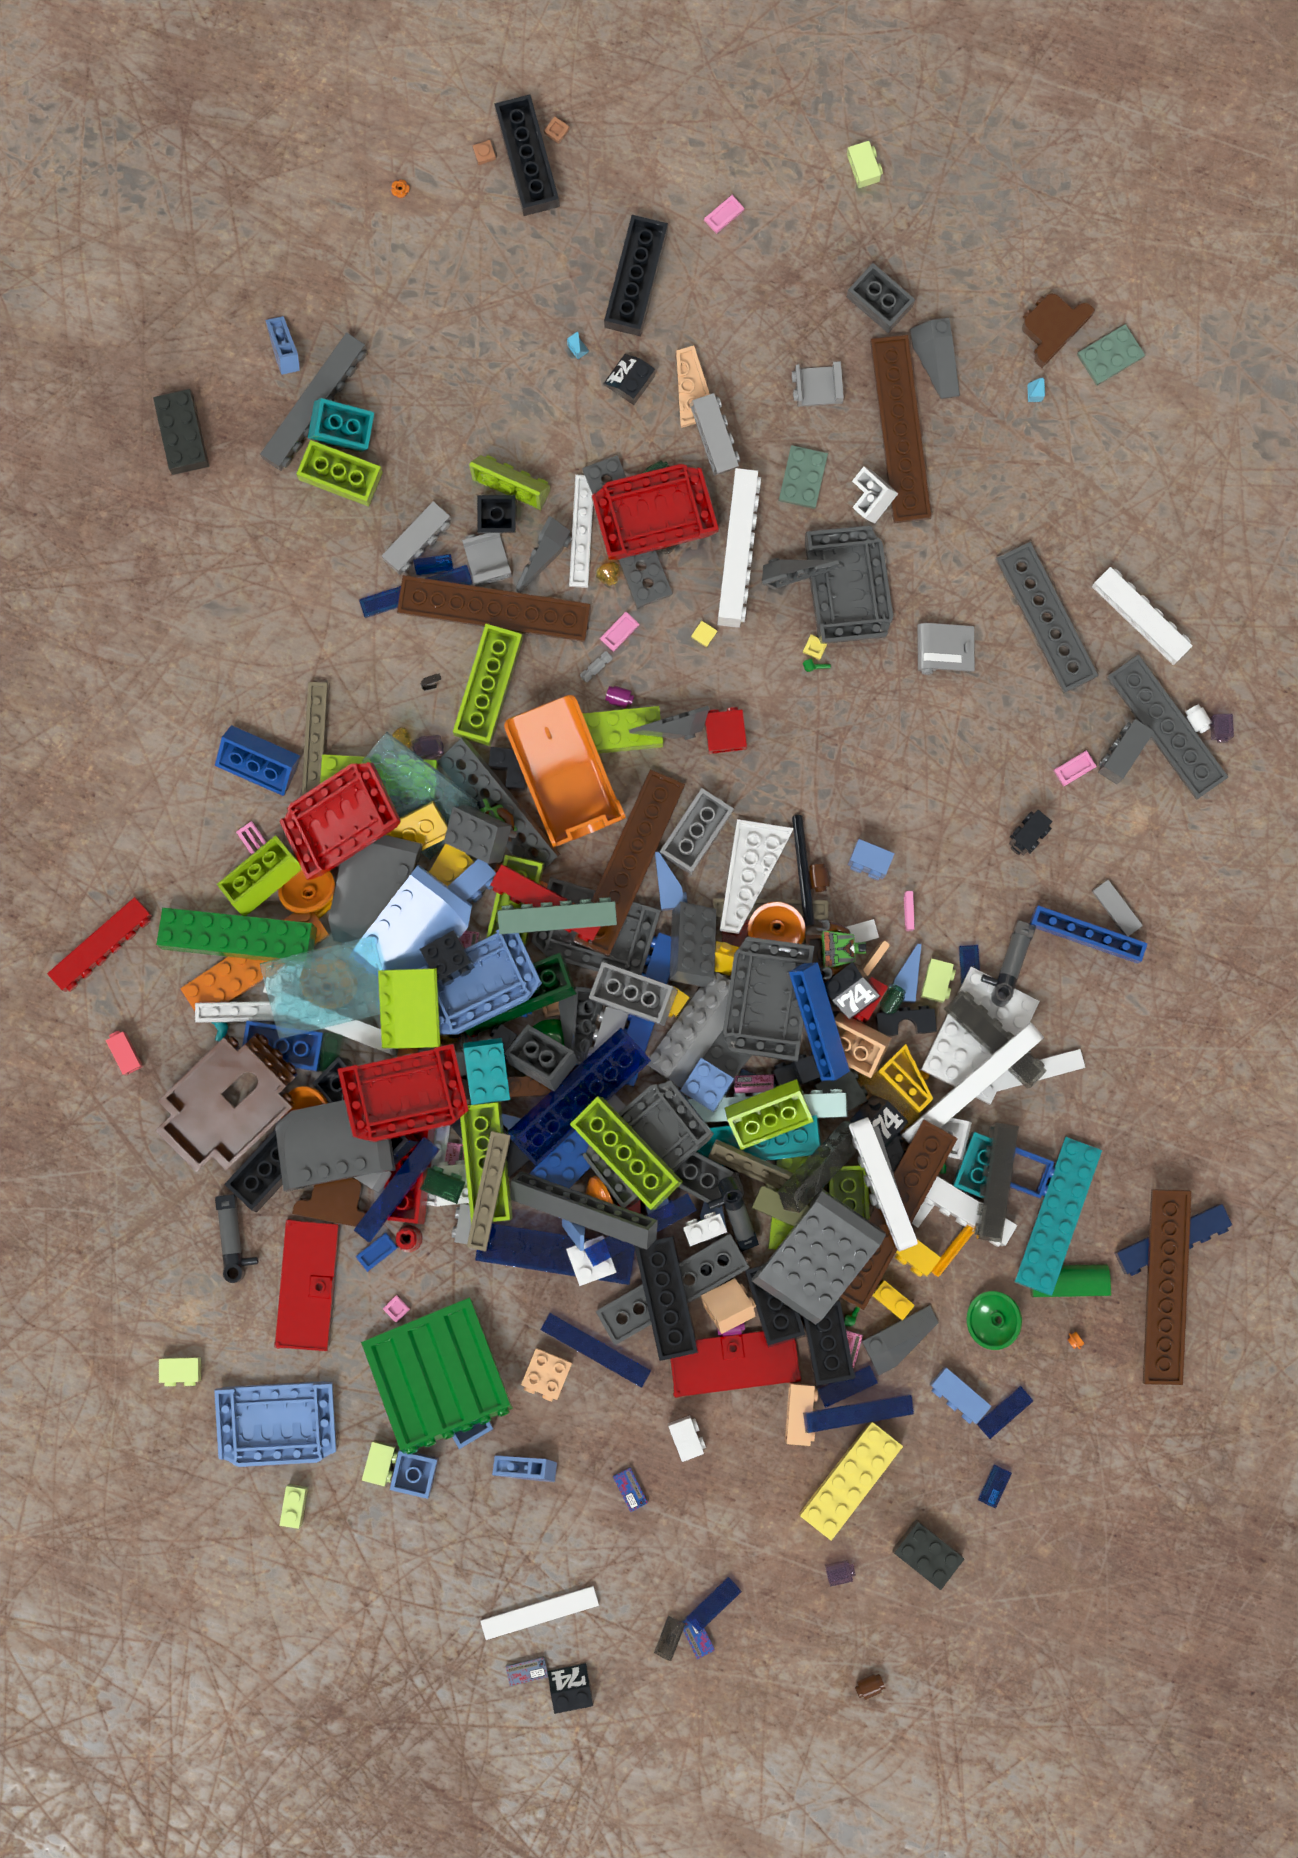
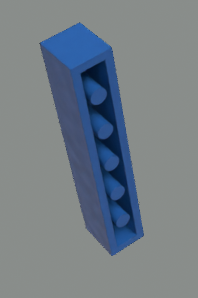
M1041 906L1035 907L1029 923L1036 926V929L1137 964L1142 962L1148 944Z
M803 963L789 971L817 1069L821 1076L820 1079L821 1081L837 1080L850 1072L819 965L818 963Z

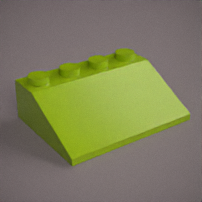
M480 455L470 462L469 467L473 481L505 495H515L516 500L539 510L542 509L550 492V485H548L547 481L541 478L536 480L529 473L522 470L518 472L507 463L502 465L489 455L486 457Z
M437 968L379 970L382 1048L440 1047Z

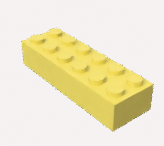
M870 1420L799 1515L832 1541L903 1446Z

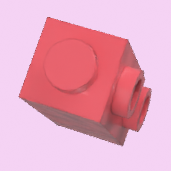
M116 1031L109 1035L110 1038L105 1041L123 1075L127 1076L143 1067L126 1032L120 1033V1031Z

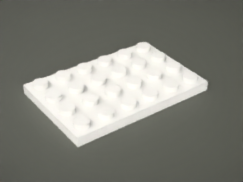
M970 967L921 1070L956 1087L1030 1023L1040 1001L1014 989L1013 997L1007 1005L1002 1007L996 1006L991 1000V994L995 986L981 982V977L985 973ZM998 992L1001 998H1006L1004 992ZM1006 1071L975 1098L990 1105Z

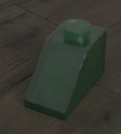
M323 1033L319 1071L324 1072L338 1056H342L345 1039L343 1035Z

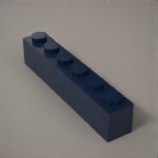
M1218 1204L1190 1217L1189 1249L1193 1248V1244L1198 1241L1204 1243L1210 1240V1236L1215 1233L1221 1235L1229 1231L1228 1227L1232 1226V1223L1223 1204ZM1149 1237L1114 1252L1124 1274L1130 1273L1133 1276L1141 1272L1140 1268L1148 1266Z

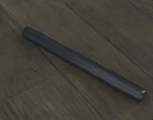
M794 815L792 822L803 919L805 926H812L815 921L803 816Z

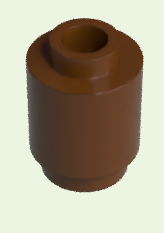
M825 864L811 865L809 870L811 889H815V892L827 891L826 888L830 887L828 869L825 868Z
M872 1674L857 1681L858 1686L855 1687L859 1698L863 1697L864 1700L876 1696L886 1689L880 1674Z

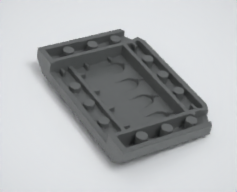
M872 526L807 531L805 533L807 560H839L845 566L810 578L820 644L885 638L893 619L883 543L873 532Z
M384 835L340 864L328 919L333 941L353 946L357 945L416 868L420 860L422 843Z
M550 877L547 887L560 896L572 900L575 904L580 903L581 899L592 900L596 890ZM633 902L609 957L574 942L577 932L573 930L571 933L564 929L535 931L531 942L547 957L561 953L567 963L597 972L600 969L601 963L604 962L642 975L661 910Z
M753 937L745 938L740 948L734 954L723 1033L730 1052L798 1062L804 1022L789 971L803 963H812L814 946Z
M673 1081L649 1086L618 1113L672 1171L677 1169L705 1145L714 1134ZM589 1145L583 1157L616 1201L625 1209L636 1204L640 1198Z
M344 1100L293 1110L275 1124L283 1190L285 1192L303 1189L307 1186L395 1170L391 1139L371 1142L352 1137Z

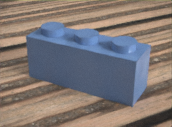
M946 1367L930 1383L933 1387L931 1391L939 1398L942 1396L948 1400L946 1404L954 1411L956 1409L960 1410L963 1413L961 1417L969 1424L971 1422L977 1424L991 1408V1405Z

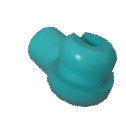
M211 1022L218 1030L215 1041L219 1042L227 1035L229 1029L227 1022Z

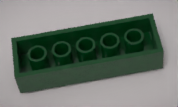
M561 953L533 963L542 984L529 1000L465 1032L472 1036L576 995L570 972Z

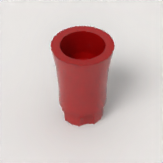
M413 1225L403 1226L396 1233V1244L404 1252H413L422 1244V1233ZM406 1235L411 1236L410 1242H405L404 1237Z

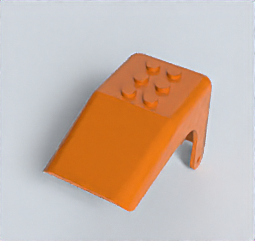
M573 695L563 696L505 721V731L553 848L626 818L622 806L608 780L578 701Z

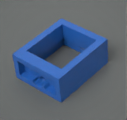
M1009 1145L1011 1147L997 1183L1038 1199L1042 1195L1045 1196L1048 1190L1047 1180L1053 1176L1055 1167H1053L1054 1162ZM1015 1154L1045 1165L1036 1192L1006 1180Z

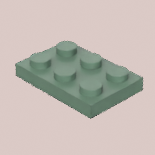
M1125 324L1077 353V356L1098 386L1144 358L1145 354Z
M791 445L779 501L815 509L828 453Z

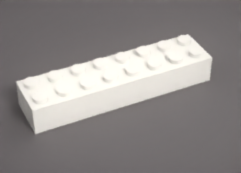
M735 468L717 624L721 626L740 628L741 622H745L746 607H743V604H747L748 588H745V585L749 586L751 571L747 567H751L753 551H749V548L753 549L755 533L751 532V530H755L757 514H753V512H757L759 496L755 494L759 493L761 477H758V471Z

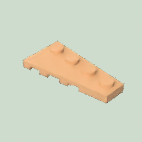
M694 345L676 351L681 428L696 424L690 407L692 400L710 394Z

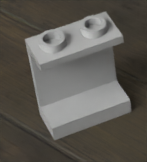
M841 361L833 362L832 367L800 369L799 364L795 365V371H792V383L796 382V389H793V399L797 401L798 407L843 403Z
M484 533L479 536L473 534L462 540L475 586L479 587L512 577L500 533Z

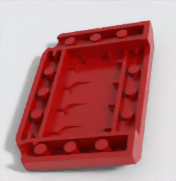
M678 464L610 481L603 485L596 494L591 495L608 560H618L702 539L719 532L703 472L699 467L696 469L687 467L684 464Z
M370 762L350 764L290 803L286 816L279 821L307 880L315 879L329 872L397 828L401 823L374 764Z
M453 1044L436 1047L433 1050L338 1069L352 1137L378 1142L450 1126L469 1111Z

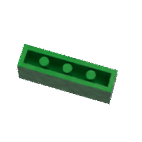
M1108 1264L1062 1265L1052 1296L1030 1288L1031 1297L1111 1296Z

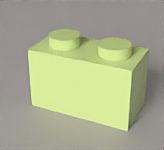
M869 141L848 147L847 157L858 188L880 182L883 171L881 164L876 162L875 157H877L875 147H871Z
M931 958L920 997L941 1003L945 999H949L951 988H948L950 980L953 981L956 972L953 969L954 964Z
M201 1357L159 1359V1383H164V1386H176V1382H184V1386H195L196 1382L201 1381Z
M378 1441L372 1442L362 1481L381 1486L391 1482L393 1471L390 1470L391 1465L396 1463L398 1452L395 1451L396 1446Z
M292 1484L286 1486L279 1526L297 1529L302 1526L308 1487Z

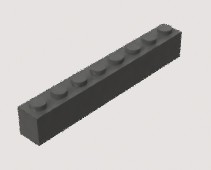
M347 332L260 453L263 460L280 471L289 466L294 452L297 453L302 447L304 438H308L314 401L320 398L334 401L336 393L341 392L344 388L345 380L348 376L351 377L354 374L357 363L359 361L362 362L366 357L367 349L365 344Z
M522 1171L511 1180V1200L644 1249H648L657 1238L658 1220Z

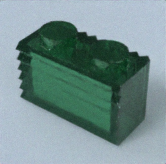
M434 1165L433 1168L427 1167L419 1190L457 1204L465 1185V1181L461 1180L462 1176L452 1172L449 1176L443 1173L444 1169Z

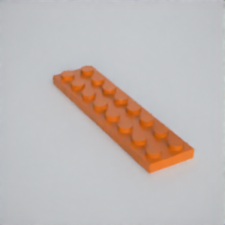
M314 911L310 913L294 912L283 919L286 921L312 923L317 928L315 945L330 936ZM227 957L180 989L195 1011V1003L233 1001L288 963Z

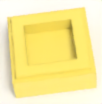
M701 621L691 638L707 648L716 635L717 630Z
M810 635L803 653L820 660L827 644H820L818 637Z

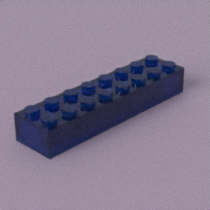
M620 1028L569 1074L555 1092L552 1090L509 1129L506 1134L511 1135L510 1139L537 1166L575 1131L570 1123L596 1097H603L608 1101L651 1061L650 1058Z
M492 1223L487 1251H476L475 1261L576 1277L566 1250L576 1246L569 1235ZM585 1238L584 1242H587L592 1239ZM605 1241L616 1273L598 1280L630 1285L635 1247Z

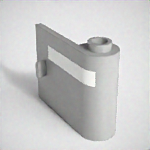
M921 623L917 625L918 671H921L924 675L933 674V671L938 669L975 671L974 626Z

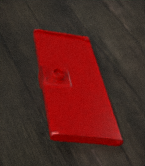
M287 1219L285 1222L274 1348L328 1351L339 1224L302 1222Z
M763 1331L698 1339V1353L670 1359L674 1398L781 1383L801 1382L802 1379L798 1365L796 1341L793 1340L768 1348Z

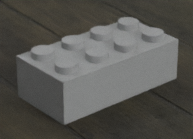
M712 393L692 400L690 407L713 475L716 476L734 470L739 466L740 457L738 452L733 450L732 444H734L732 434L727 432L726 426H728L726 416L721 415L720 408L722 405L719 397H715V394Z
M701 788L660 850L661 856L692 875L732 815L734 808Z
M602 962L589 999L665 1026L678 990L673 986Z

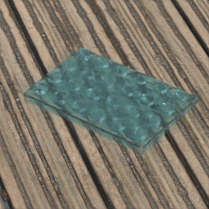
M387 731L360 763L370 762L374 764L399 818L434 801L448 825L453 806L469 805L475 808L478 804V801ZM444 840L426 848L421 853L431 860L443 846Z
M374 936L260 963L279 1039L380 1014L378 971L383 969Z

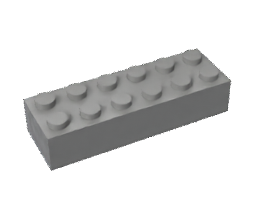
M714 972V979L706 987L700 986L646 1063L659 1075L669 1081H673L680 1088L683 1087L700 1058L705 1056L723 1030L730 986L728 978Z

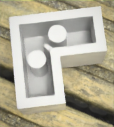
M864 466L852 481L864 492L853 508L865 519L876 523L898 493L874 471Z
M689 1415L668 1423L682 1462L704 1454L703 1449L706 1446L703 1438H698L696 1432L700 1430L695 1418L691 1419Z

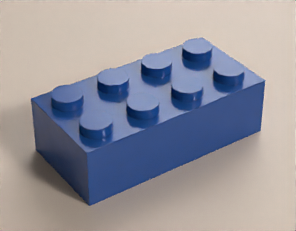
M246 1021L242 1046L256 1033L259 1035L263 1034L269 1040L268 1044L273 1049H278L283 1055L282 1058L287 1063H292L296 1069L319 1072L326 1034Z
M573 1129L529 1174L571 1188L591 1168L583 1157L589 1144Z

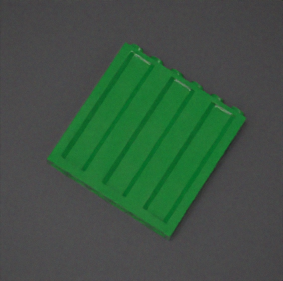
M470 1297L361 1342L399 1449L403 1454H413L422 1446L430 1447L436 1444V1441L443 1438L446 1440L455 1436L454 1433L458 1431H469L473 1428V1425L478 1423L486 1424L491 1421L492 1417L497 1415L499 1417L505 1416L510 1413L509 1410L513 1409L477 1311Z

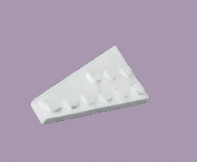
M737 819L720 931L740 933L794 828Z

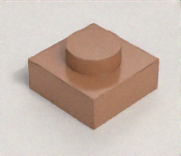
M554 116L545 128L544 134L559 144L570 130V127Z
M490 140L472 145L478 165L496 160Z

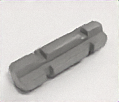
M604 651L600 655V659L597 658L587 667L588 670L580 673V677L585 682H589L592 679V675L595 676L606 666L605 663L608 664L613 659L610 653Z

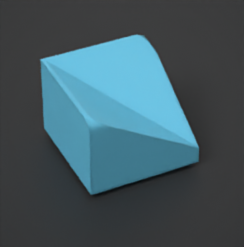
M579 332L567 338V346L577 359H580L589 352L579 338Z
M1039 378L1027 385L1028 402L1043 401L1045 397L1044 378Z

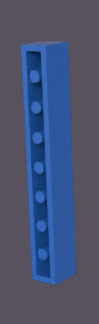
M659 933L658 937H653L651 947L654 949L652 955L648 954L645 965L648 968L646 973H642L641 976L667 984L670 976L671 936ZM629 1014L627 1020L630 1021L629 1028H624L621 1038L625 1040L623 1046L618 1047L615 1057L619 1059L617 1065L613 1064L610 1075L613 1076V1081L634 1087L654 1023Z

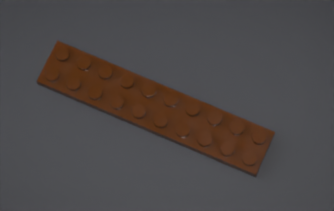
M908 335L871 339L870 344L888 484L898 493L891 502L893 523L928 520L932 516Z
M403 575L397 614L485 627V624H489L514 632L585 642L591 604Z
M650 769L591 902H599V898L611 897V901L615 900L617 925L601 926L593 941L589 939L586 942L577 937L579 934L577 933L574 942L608 957L610 956L685 784Z
M924 1119L893 1173L911 1224L958 1140L955 1136ZM876 1206L868 1220L886 1232V1236L876 1252L840 1296L862 1310L866 1308L897 1251L881 1208H876Z
M1151 1189L1143 1365L1144 1384L1183 1385L1192 1192L1190 1190Z

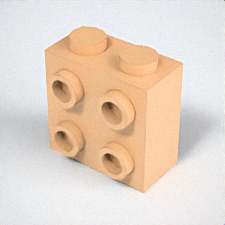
M735 1278L701 1295L705 1310L721 1334L756 1317L754 1312L756 1305L753 1299L747 1297L744 1285H739Z
M536 1348L521 1385L529 1393L535 1394L536 1391L543 1394L542 1398L548 1401L557 1400L572 1362Z

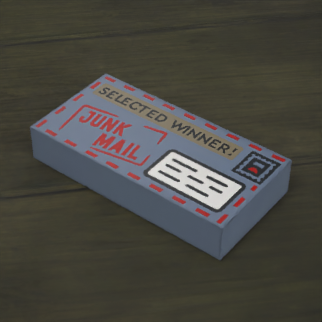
M544 1657L506 1666L510 1686L548 1677Z

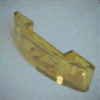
M877 1071L871 1078L862 1073L858 1074L859 1079L857 1081L872 1095L888 1100L907 1119L908 1124L904 1127L905 1130L920 1118V1115Z

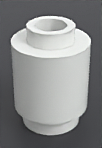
M1199 704L1186 711L1188 715L1186 718L1195 732L1199 731L1202 734L1211 728L1209 725L1212 721L1204 708H1201Z

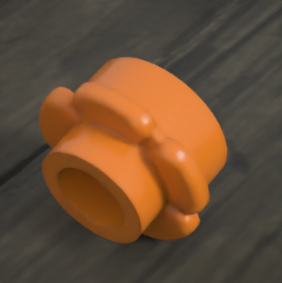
M405 180L394 181L391 185L392 194L398 198L405 197L409 192V185H407Z
M1076 1331L1072 1334L1069 1333L1070 1338L1067 1340L1074 1349L1078 1347L1080 1350L1084 1342Z

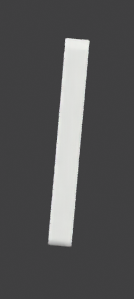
M1031 1022L1027 1024L901 1135L910 1144L923 1119L938 1128L943 1126L1038 1044L1044 1036Z

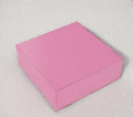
M396 1295L383 1310L397 1323L410 1308Z

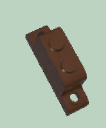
M1051 293L1046 297L1042 296L1035 305L1037 307L1033 311L1029 309L1025 313L1022 330L1038 345L1034 350V360L1038 366L1043 368L1093 316L1095 309L1090 304H1078L1072 309L1058 295Z
M354 1177L314 1185L311 1199L300 1198L294 1204L292 1212L295 1215L363 1229H370L372 1222L369 1211L359 1209L363 1184Z

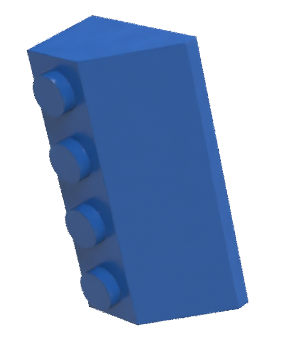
M231 725L221 738L215 766L284 796L297 770L300 755Z

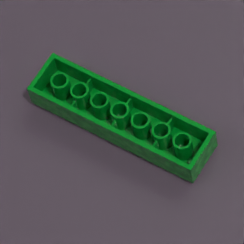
M162 907L156 945L162 950L311 966L317 928L312 923Z

